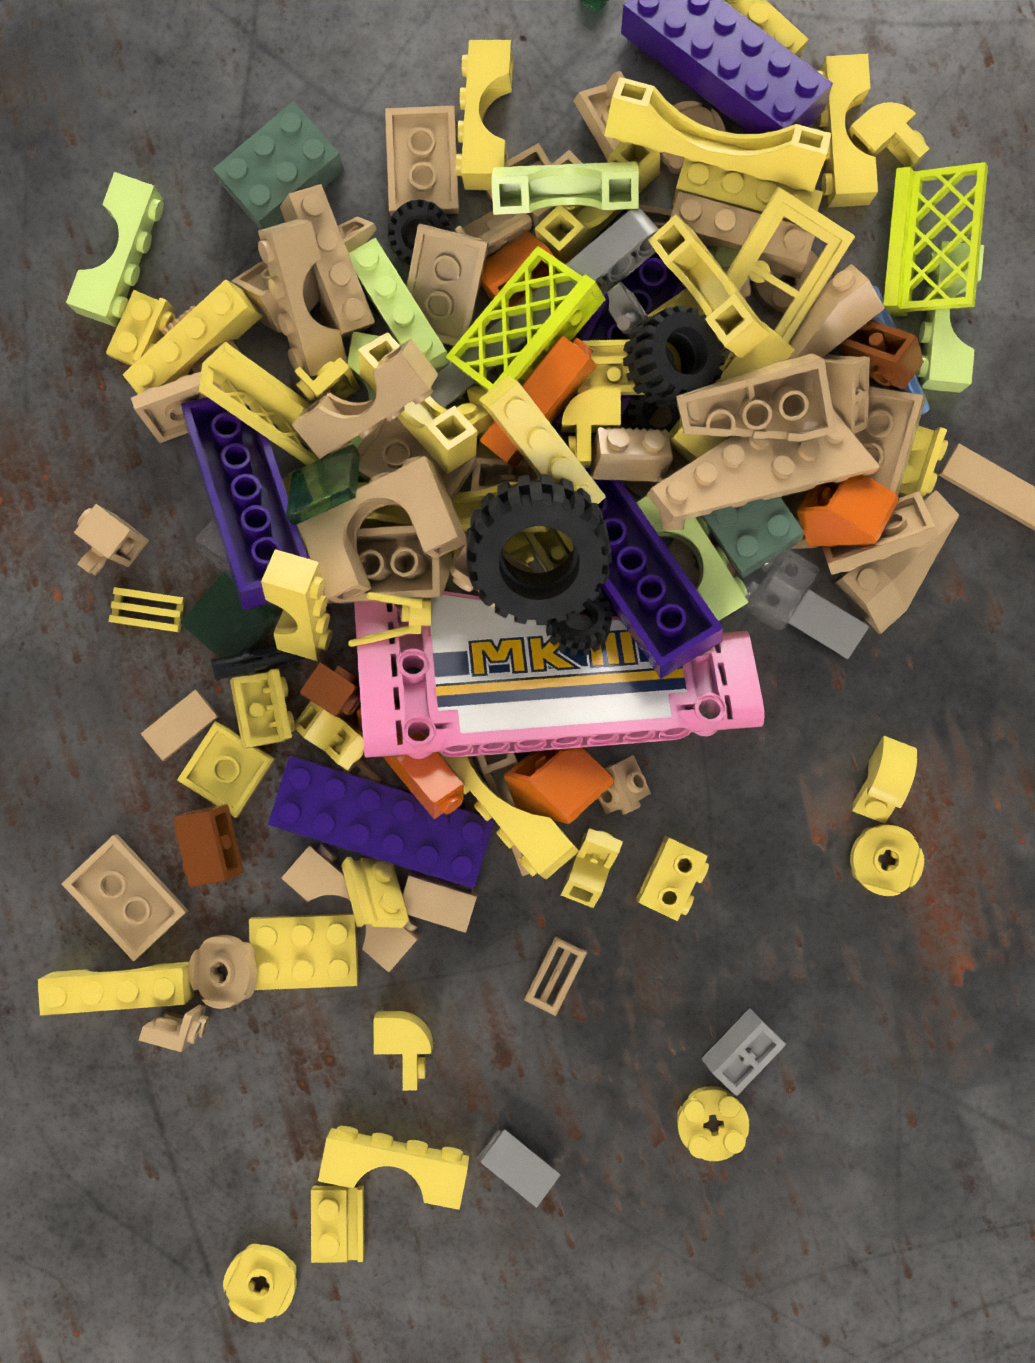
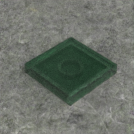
M354 444L292 472L286 518L292 525L304 522L356 497L360 453Z
M225 570L179 623L219 658L242 653V649L248 647L251 651L280 616L266 604L242 610L232 575Z

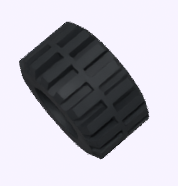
M682 305L666 308L640 322L637 328L633 329L628 335L630 341L625 343L623 351L628 353V356L623 358V366L629 368V373L626 374L628 382L634 381L635 387L633 390L637 394L643 392L646 402L653 403L656 401V405L663 408L666 406L675 407L678 406L676 396L714 384L716 380L721 378L723 371L719 366L725 364V356L721 355L720 350L724 349V345L721 341H718L715 332L705 320L707 318L704 314L699 317L697 309L691 307L686 310L685 306ZM667 342L674 346L679 353L681 373L672 367L667 358Z

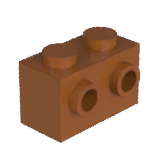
M873 320L867 322L838 345L841 356L870 357L869 377L874 378L884 386L893 385L903 390L924 363L916 335Z
M319 663L299 692L335 717L345 718L349 714L353 716L361 706L360 686L357 685L359 677L339 665L334 669L329 665Z
M228 804L192 810L173 817L174 832L179 842L183 859V871L187 876L189 887L227 881L244 872Z

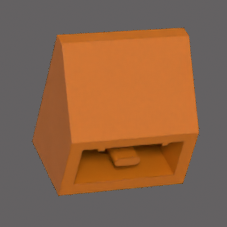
M526 231L486 259L480 286L491 301L537 246L555 257L549 248L529 231ZM541 260L532 271V279L549 276V265ZM525 291L514 293L509 299V307L517 306L526 299Z
M860 474L849 477L846 481L838 483L832 481L809 489L796 513L809 547H834L837 545L856 544L866 546L877 543L899 498L896 493L869 476Z
M582 747L532 751L504 775L517 809L533 815L550 817L554 821L570 824L576 820L589 805L600 798L602 793L614 783L613 777Z

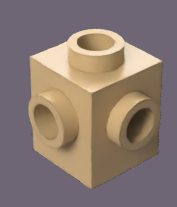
M634 755L604 767L614 780V783L598 798L605 814L620 810L621 814L624 815L641 807L639 800L650 795L651 792Z

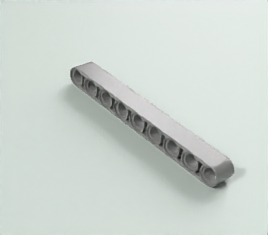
M640 208L632 209L566 265L581 276L586 274L596 281L602 294L605 295L656 252L648 239L659 228ZM572 281L556 284L557 297L568 295L576 284ZM550 285L537 288L532 293L533 302L550 299ZM524 299L519 305L526 304V299ZM551 308L533 312L534 325L545 323L551 315ZM526 313L509 317L510 330L527 327ZM502 319L490 328L486 335L502 332ZM527 336L510 340V354L520 352L525 347ZM503 341L486 344V358L503 355ZM479 346L468 348L460 359L465 363L479 360ZM449 363L438 373L436 380L431 386L433 392L430 396L445 409H450L453 406L457 408L462 404L469 403L467 389L481 385L452 363ZM503 364L487 367V380L492 384L504 372Z

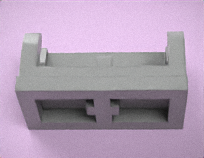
M807 587L804 588L787 616L789 624L849 659L870 627Z
M749 1008L701 1059L712 1074L733 1094L738 1096L784 1048L786 1043Z
M504 1128L502 1131L499 1129L482 1152L477 1156L478 1160L536 1208L561 1175Z

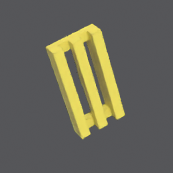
M114 587L113 594L115 597L114 601L111 602V608H113L112 615H109L108 622L181 633L186 598ZM123 598H138L177 604L176 610L123 603ZM121 610L173 617L174 624L121 617Z

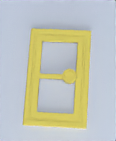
M778 187L726 275L738 291H740L747 277H749L750 280L756 283L768 281L794 297L774 329V332L789 344L852 243L855 235ZM783 217H786L827 244L798 291L771 275L769 265L765 261L758 260Z

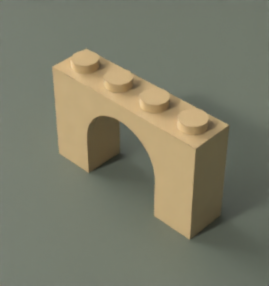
M426 456L409 458L401 464V468L391 473H379L369 480V484L359 489L350 488L338 494V499L328 504L314 505L306 510V515L296 519L311 560L319 562L321 578L325 579L323 592L328 600L341 604L372 589L359 558L356 542L359 528L364 519L380 507L387 505L402 506L411 518L424 553L434 558H438L467 544V538L441 474L433 461Z

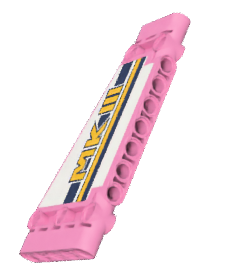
M444 591L442 597L431 598V626H422L421 634H406L394 637L395 644H390L389 639L357 646L365 758L408 755L414 759H423L433 752H441L446 757H467L670 741L684 738L691 732L707 737L716 733L717 730L762 727L765 717L764 704L750 635L748 631L723 632L722 642L660 679L619 617H612L609 635L605 644L600 645L599 650L594 652L590 648L589 655L582 656V650H577V655L573 656L570 655L571 648L567 647L563 653L559 650V642L553 646L550 642L551 635L547 636L546 625H536V620H527L526 624L514 622V616L508 614L507 618H503L495 613V608L486 606L479 596ZM380 601L354 602L356 638L409 626V622H402V605L392 604V612H387V604L392 603ZM575 612L568 613L569 619L565 620L568 626L577 630H585L592 625V619L582 612L579 614ZM411 667L419 668L421 672L417 674H409L405 670ZM392 668H397L396 677H392ZM394 700H399L400 710H395ZM700 711H708L714 718L708 719ZM397 733H402L403 745H397ZM415 733H423L428 738L423 741H414L410 736Z

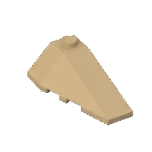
M355 217L338 225L348 254L364 245L377 230L373 222L360 217ZM262 261L231 280V283L243 289L262 313L263 317L260 318V321L270 329L281 333L282 330L278 322V315L281 314L279 305L269 289L268 279L271 276L268 266ZM313 267L309 270L303 287L304 302L308 312L320 300L319 286Z
M850 264L826 283L791 339L789 345L795 350L787 360L812 353L823 358L885 309L870 280L855 266Z
M814 353L777 362L676 396L684 434L724 437L743 436L752 437L753 439L772 438L801 442L836 433L825 360Z
M934 490L926 497L924 503L935 524L939 539L930 541L922 547L910 548L892 554L883 560H875L857 566L851 571L844 572L832 583L878 634H882L907 611L959 517L955 509L937 490Z

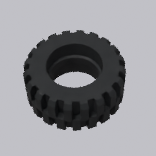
M540 474V480L531 481L529 475L518 477V483L511 486L509 481L498 485V494L494 496L492 493H488L481 500V509L474 510L470 519V528L467 530L466 562L467 570L470 571L469 580L473 589L479 590V598L486 606L495 604V613L503 618H507L508 614L514 616V622L526 624L527 620H536V625H547V620L554 618L559 623L568 620V613L575 611L576 614L581 613L587 608L586 600L589 598L594 601L602 592L600 583H606L610 574L608 564L612 562V551L606 522L603 520L602 511L597 503H591L590 495L583 488L574 491L573 482L561 478L559 483L552 482V475ZM535 526H545L566 534L572 540L574 548L567 560L557 568L542 573H530L511 565L503 556V547L519 531Z

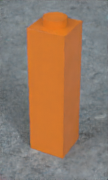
M562 335L522 386L550 424L597 367L590 357L593 353L592 349L578 338L571 342ZM495 421L479 440L514 469L524 458Z
M394 703L395 710H400V708ZM361 709L357 711L358 725L363 733ZM397 733V745H403L402 733ZM415 733L410 736L414 741L425 740L421 733ZM433 752L423 759H414L408 755L382 756L434 820L443 813L446 815L452 813L461 805L463 800V782L437 752Z

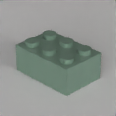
M292 101L214 167L213 170L223 188L256 226L262 230L282 224L285 221L280 206L289 193L320 184L324 188L344 171L339 152L298 105Z
M781 497L764 501L758 499L747 502L744 506L736 508L729 506L713 510L711 514L701 516L706 522L711 535L724 551L741 580L801 542L804 531Z

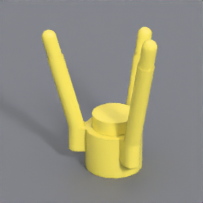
M368 592L366 598L369 600L402 605V622H409V626L348 641V645L354 647L406 634H421L422 626H431V598H407Z

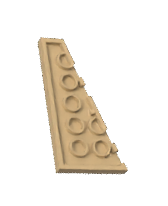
M833 410L836 433L801 442L787 441L786 439H753L752 437L731 436L652 487L647 495L667 521L674 523L711 514L713 510L729 506L736 508L758 499L764 501L813 489L816 485L832 481L834 483L846 481L849 477L863 474V476L874 474L880 466Z

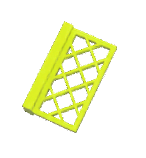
M986 162L913 171L911 167L896 169L883 301L884 308L893 317L907 316L908 312L975 307L988 173ZM977 175L976 185L965 196L954 188L965 176ZM939 180L944 186L928 201L922 195L923 181ZM951 191L960 201L944 216L935 206ZM975 198L973 206L970 202ZM967 206L973 212V220L960 232L951 221ZM932 211L941 220L924 235L919 230V222ZM948 226L957 236L940 251L931 241ZM964 241L970 247V253L957 267L947 256ZM929 245L938 255L921 270L915 264L916 256ZM944 260L954 271L937 286L928 275ZM968 268V274L966 276L963 272ZM960 276L967 283L965 297L949 298L944 291ZM925 279L934 290L924 300L912 301L913 290ZM939 295H941L944 299H936V298H937Z
M537 246L445 357L450 363L487 391L492 389L507 375L523 386L561 336L564 335L571 341L606 299L596 281L586 274L581 276ZM541 260L549 265V276L532 279V271ZM572 281L576 284L568 295L557 297L556 284ZM550 285V299L533 302L532 289ZM525 291L526 304L509 307L511 296L516 292ZM551 308V315L545 323L534 325L533 312ZM526 313L527 327L510 330L509 317ZM502 318V332L486 335V326L492 320ZM527 336L525 347L520 352L510 354V340ZM503 341V355L486 358V344ZM479 346V360L465 363L460 359L468 348ZM503 364L504 372L492 384L487 380V367Z

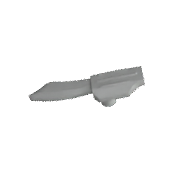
M619 282L607 292L609 312L623 333L630 334L633 329L637 328L640 322L648 318L633 292L625 287L622 282ZM666 347L667 358L674 368V355Z

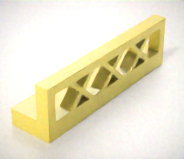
M224 342L202 363L199 392L314 470L320 465V459L292 426L302 410L311 403L227 342ZM213 381L220 385L222 390L213 385ZM245 404H247L252 411H250L249 409H247V407L245 406ZM301 443H303L305 446H307V447L309 448V450H306L305 448H303V446H302Z

